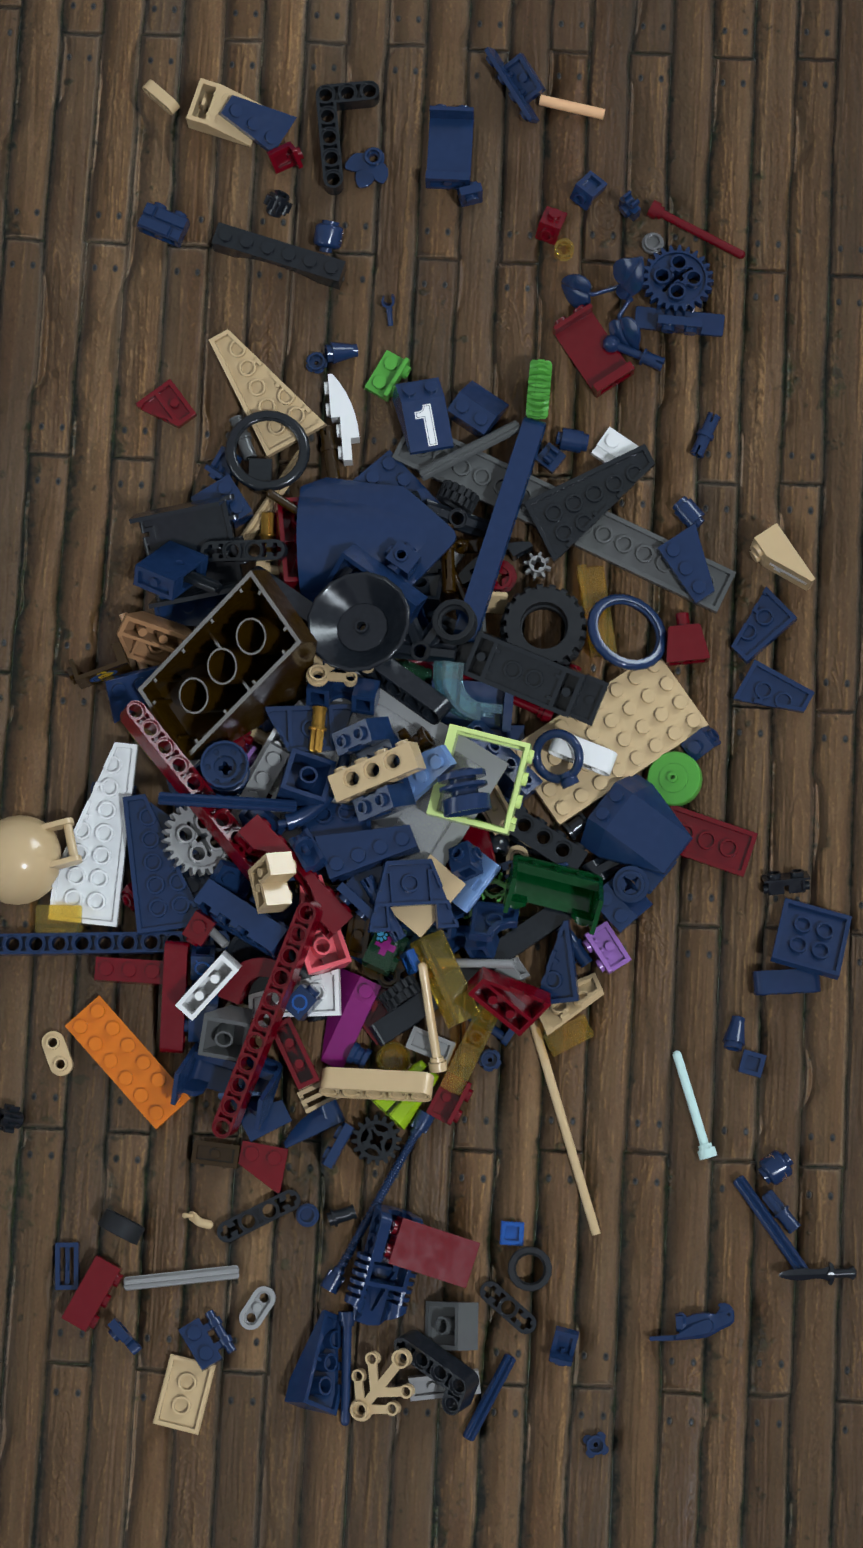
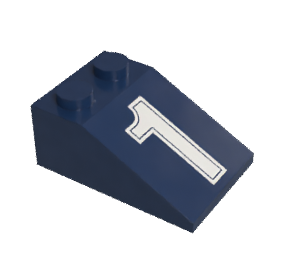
M439 378L395 384L392 400L410 455L453 448L454 444L447 406Z

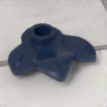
M371 147L364 153L353 154L345 164L346 170L356 172L358 188L369 187L374 180L384 184L388 178V168L384 164V153L376 147ZM375 156L378 158V160L376 162H371L370 158Z

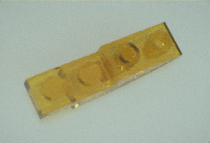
M480 1004L439 1086L458 1096H461L498 1020Z

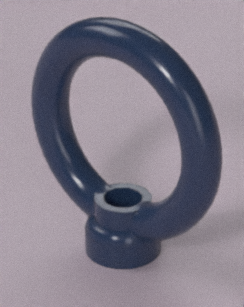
M551 729L542 733L535 741L532 749L535 751L533 765L538 774L551 783L561 784L562 789L580 782L577 775L583 766L584 753L578 739L570 732L562 729ZM553 738H561L571 745L575 756L572 768L560 775L548 771L541 760V751L544 744Z

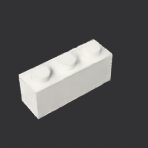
M224 950L175 1006L193 1021L238 972L242 965Z

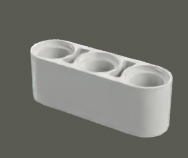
M575 736L580 742L584 753L582 767L600 775L610 776L618 754L608 748ZM553 738L548 753L574 764L575 756L571 745L561 738Z

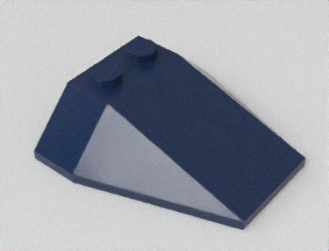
M638 774L614 783L588 817L580 844L598 858L629 866H637L644 870L665 875L693 838L654 785Z

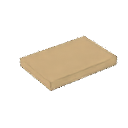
M430 854L427 859H432L442 882L443 891L451 904L466 884ZM434 905L391 907L394 915L420 938L436 921Z
M171 1353L153 1424L199 1435L216 1364L202 1372L195 1359Z

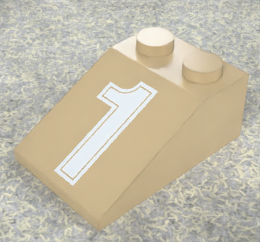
M777 523L754 537L750 546V555L756 563L760 562L764 568L806 591L811 588L815 577Z

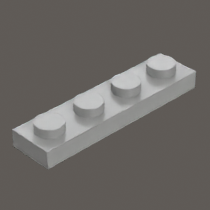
M271 741L240 797L266 798L288 760L290 753L285 748ZM233 809L231 814L244 827L238 816L243 809Z

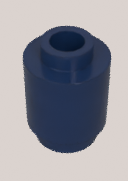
M562 428V432H557L555 445H559V450L576 453L586 452L589 434H585L581 430Z
M684 496L672 507L675 511L674 514L687 528L694 523L696 528H698L705 521L703 519L705 513L691 498L688 499Z

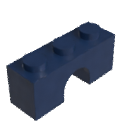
M314 675L315 678H322L320 675ZM347 677V678H346V679L349 680V681H353V680H354L353 677ZM358 677L357 684L353 687L346 686L344 682L328 681L321 687H315L308 683L306 687V705L323 706L329 709L333 700L345 698L352 702L351 712L374 716L380 698V680Z
M460 925L456 930V936L451 939L428 930L422 949L427 958H453L457 950L465 948L470 959H494L500 938L496 934L492 943L468 940L470 925Z

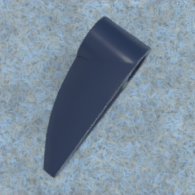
M337 1099L318 1107L304 1117L284 1142L285 1148L287 1149L345 1122L346 1119Z

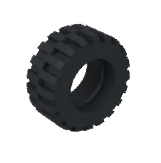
M536 584L535 588L528 586L523 589L522 593L519 594L517 592L512 597V601L507 603L501 618V638L505 642L558 664L569 666L572 661L577 659L584 647L587 634V618L584 616L585 611L583 607L578 604V599L574 595L571 597L566 589H556V585L549 584V587H543V584ZM537 610H549L562 618L565 625V634L558 645L548 649H540L530 645L525 640L522 633V625L530 613Z

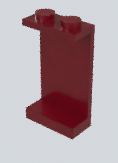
M590 303L586 306L581 305L577 307L571 316L567 318L564 316L554 323L555 326H553V335L595 397L598 398L634 375L635 367L630 361L627 363L620 352L609 353L604 350L603 340L608 334L593 314V306Z
M397 1216L396 1220L392 1221L389 1232L391 1236L389 1242L386 1243L383 1254L384 1262L463 1288L467 1287L480 1246L479 1242Z

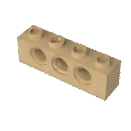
M408 739L401 740L395 743V747L390 750L388 748L380 749L374 753L375 756L369 759L362 757L354 761L355 765L336 768L334 774L327 776L336 802L347 803L383 786L427 769L418 743L408 741ZM396 756H398L400 759V763L397 767H395L393 763L394 758ZM375 765H378L379 773L375 776L373 768ZM357 773L359 781L355 785L353 783V776Z

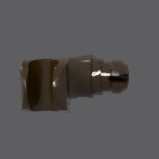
M484 537L456 540L454 544H456L457 550L455 552L459 554L479 553Z

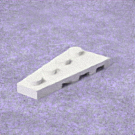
M340 969L300 980L299 985H313L320 992L318 996L322 999L321 1003L308 1017L342 1016ZM295 985L293 992L299 987V985ZM264 991L248 995L249 1009H253L252 1018L255 1016ZM274 992L272 1000L278 1004L279 996ZM285 1009L283 1017H294ZM264 1015V1018H270L269 1015Z

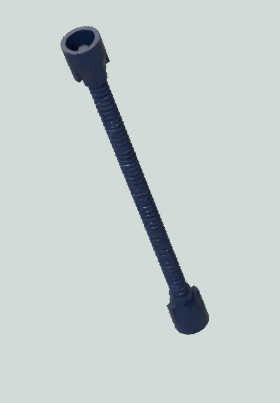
M420 1109L417 1111L410 1124L412 1126L411 1136L407 1139L408 1141L403 1146L404 1149H401V1154H399L393 1167H391L392 1170H390L389 1175L385 1178V1183H382L380 1191L376 1194L377 1196L372 1201L373 1204H371L370 1209H368L365 1217H363L364 1220H362L361 1225L357 1228L358 1230L354 1233L355 1235H353L352 1241H350L349 1246L344 1251L345 1254L341 1257L342 1259H340L337 1266L335 1265L333 1270L329 1269L320 1286L334 1294L338 1293L345 1280L343 1275L347 1267L346 1265H348L347 1262L351 1260L352 1254L357 1249L356 1246L360 1244L359 1241H361L369 1227L368 1225L371 1223L374 1205L382 1204L383 1199H385L384 1196H386L387 1191L391 1188L390 1186L394 1183L396 1175H398L399 1170L403 1167V1162H405L406 1157H408L411 1149H413L415 1141L421 1137L422 1133L426 1134L435 1119L433 1116Z

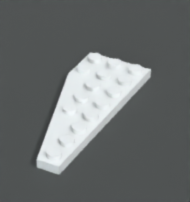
M114 742L98 781H96L91 796L74 828L78 855L82 856L83 862L59 870V875L52 884L49 920L118 927L127 850L123 797L133 796L139 745ZM67 847L62 854V858L69 857Z

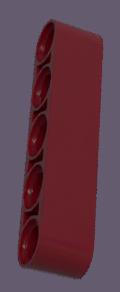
M165 941L160 1052L184 1053L186 1033L184 1032V1022L186 1015L175 1005L187 992L189 942Z

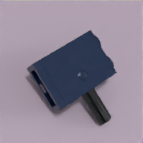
M171 540L135 565L133 585L159 595V598L162 600L169 599L173 601L193 585L215 595H218L222 589L220 582L206 577L207 555Z

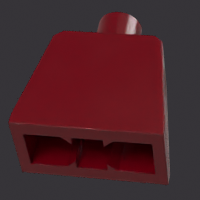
M688 612L675 614L676 626H669L667 629L666 665L677 666L707 663L710 655L701 625L699 623L690 624Z

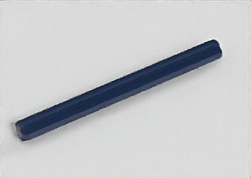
M160 792L158 794V804L278 812L297 811V801L288 799Z

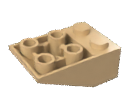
M200 78L186 117L188 128L251 147L253 140L221 117L219 112L231 95L254 103L257 102L222 84Z

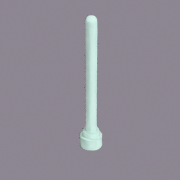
M676 1050L673 1052V1059L700 1146H698L699 1151H697L699 1160L717 1156L715 1146H712V1143L708 1141L682 1054Z

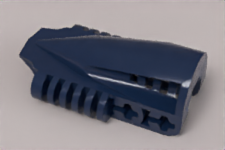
M375 1204L373 1207L374 1213L369 1226L364 1251H358L356 1257L361 1260L356 1259L354 1261V1265L359 1268L352 1269V1274L356 1276H350L349 1280L354 1284H348L347 1290L351 1292H346L344 1298L346 1303L353 1306V1318L357 1322L365 1325H380L385 1320L399 1318L407 1312L408 1305L403 1302H409L410 1297L405 1294H412L413 1289L408 1286H414L415 1281L410 1278H416L417 1273L384 1262L383 1254L386 1243L389 1242L391 1236L389 1232L392 1221L396 1220L397 1216L423 1224V1220L409 1211L381 1204Z

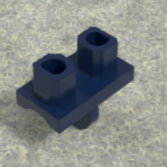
M308 827L301 834L288 839L306 873L310 870L313 873L317 872L325 866L323 862L326 861V858Z

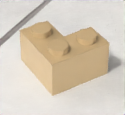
M291 851L266 853L248 870L258 914L283 912L292 904V892L288 888L287 881L296 874L297 866Z

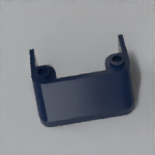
M195 1042L174 1074L171 1104L175 1105L183 1093L190 1096H198L203 1094L207 1088L224 1093L236 1061L198 1055L200 1042ZM248 1057L247 1064L251 1068L254 1067V1061ZM266 1058L253 1091L261 1092V1096L251 1097L247 1106L248 1111L256 1116L254 1130L259 1131L271 1110L282 1074V1064L270 1058ZM240 1078L239 1085H242V1089H245V1081Z

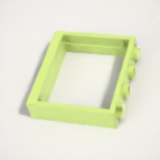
M449 724L444 745H446L452 756L454 755L458 736H463L523 751L503 826L463 816L444 817L443 811H439L443 797L439 788L446 786V784H438V782L433 785L426 814L431 817L509 836L510 831H515L517 818H514L516 808H521L523 796L520 795L521 787H526L529 777V773H526L527 764H532L535 751L531 750L532 745Z

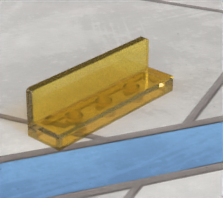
M586 564L577 565L576 572L581 603L585 611L584 616L588 620V615L593 605L601 598L608 596L604 567L587 568ZM608 607L599 617L598 631L606 646L614 653H617L611 610ZM587 627L590 658L599 657L601 655L591 643Z
M443 930L426 935L411 943L410 946L414 948L420 963L425 962L427 964L431 992L448 1029L478 1016L480 1011L475 1000L467 994L466 980Z

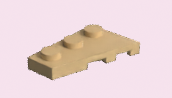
M595 973L577 980L579 1001L551 1004L539 1017L547 1036L604 995L603 988Z

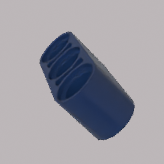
M799 969L753 972L754 995L821 992L820 975Z

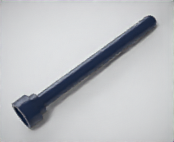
M338 1311V1321H340V1326H343L340 1422L343 1426H347L350 1423L352 1326H354L356 1321L353 1318V1311Z

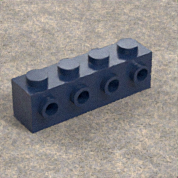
M479 717L466 727L496 735ZM468 738L509 764L497 785L503 792H506L507 797L510 799L521 759L510 748ZM528 765L526 768V773H529L526 787L522 786L520 795L523 796L522 803L535 793L543 782Z

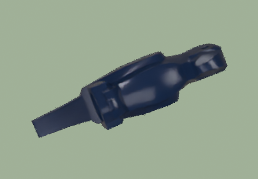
M720 1303L718 1304L719 1310L716 1313L698 1312L688 1316L683 1312L675 1313L676 1332H679V1334L650 1336L649 1340L676 1341L707 1338L734 1322V1310L729 1304Z

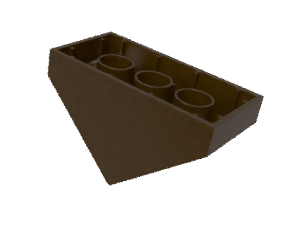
M250 570L137 690L166 733L189 761L201 760L206 748L213 743L223 740L233 742L264 724L269 719L265 712V707L294 706L300 699L306 698V687L308 684L306 673L313 666L318 642L268 570Z

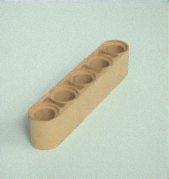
M326 1067L322 1069L319 1093L323 1096L334 1098L428 1102L432 1099L434 1076L431 1073L420 1071Z

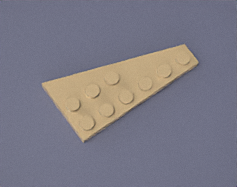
M227 329L209 339L246 415L264 410L287 414L304 428L307 436L327 426L230 330ZM263 421L252 425L268 457L298 442L293 432L281 423Z

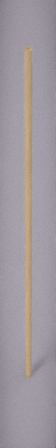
M494 888L489 891L492 893L499 892V889ZM498 897L492 898L493 903L497 901ZM508 928L502 930V935L504 936L505 934L510 932L511 929ZM536 1020L530 1026L589 1228L592 1236L601 1234L538 1020Z

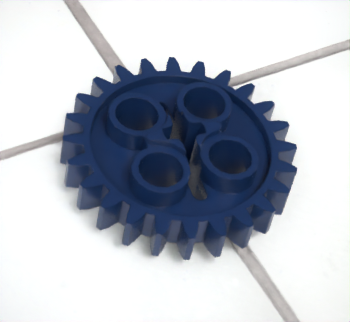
M670 245L668 252L661 248L660 255L654 252L653 260L648 258L647 266H644L642 289L646 290L645 297L651 296L649 303L657 302V310L662 306L665 307V314L670 309L673 310L674 316H676L677 310H681V313L685 315L686 309L693 313L695 305L701 308L702 301L707 302V294H711V286L714 283V280L710 279L713 276V271H708L710 263L703 264L705 256L698 258L697 250L691 254L690 247L682 251L681 245L678 246L677 250H674L672 245ZM678 263L681 264L683 267L676 268L673 264ZM657 277H664L666 281H659ZM695 279L698 283L692 284L688 280ZM677 292L681 294V296L675 297L671 293Z

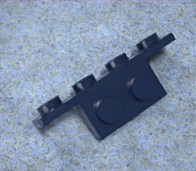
M485 48L487 62L493 68H496L499 73L497 75L499 81L509 89L508 95L521 108L520 114L527 122L538 123L540 120L529 103L546 89L525 55L519 53L507 64H504L495 49Z
M636 307L635 321L642 330L661 331L667 334L683 333L688 336H723L725 320L723 314L692 313L691 311H686L685 315H683L681 310H677V314L674 316L671 309L665 314V309L662 308L657 310L652 307Z

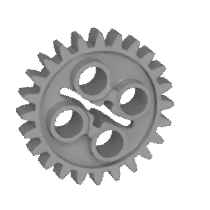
M181 806L176 809L177 814L173 812L169 815L172 821L167 820L164 823L169 829L162 830V833L167 835V838L161 840V842L168 844V847L163 852L171 853L167 860L175 859L173 867L181 865V873L189 869L190 876L195 875L197 872L199 877L204 876L205 871L208 875L213 874V869L215 870L220 860L227 861L225 857L229 858V856L219 844L217 848L211 845L210 839L213 836L206 827L204 829L199 827L198 817L189 806H184V809ZM216 818L217 823L220 826H224L223 822ZM180 830L187 834L186 841L180 838ZM198 836L201 837V840L199 842L196 841V838ZM193 849L199 852V860L193 858Z

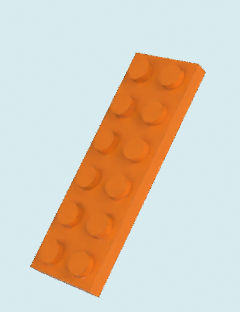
M100 995L65 1025L68 1031L156 1130L191 1099L188 1094L183 1093L175 1105L171 1104L174 1078Z

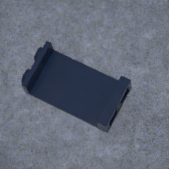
M444 104L430 106L427 170L425 175L426 188L459 190L460 187L470 185L474 107L466 105L452 107Z
M431 677V683H427L446 696L452 704V709L440 722L446 725L468 726L479 717L489 728H501L503 732H511L514 695L474 680Z

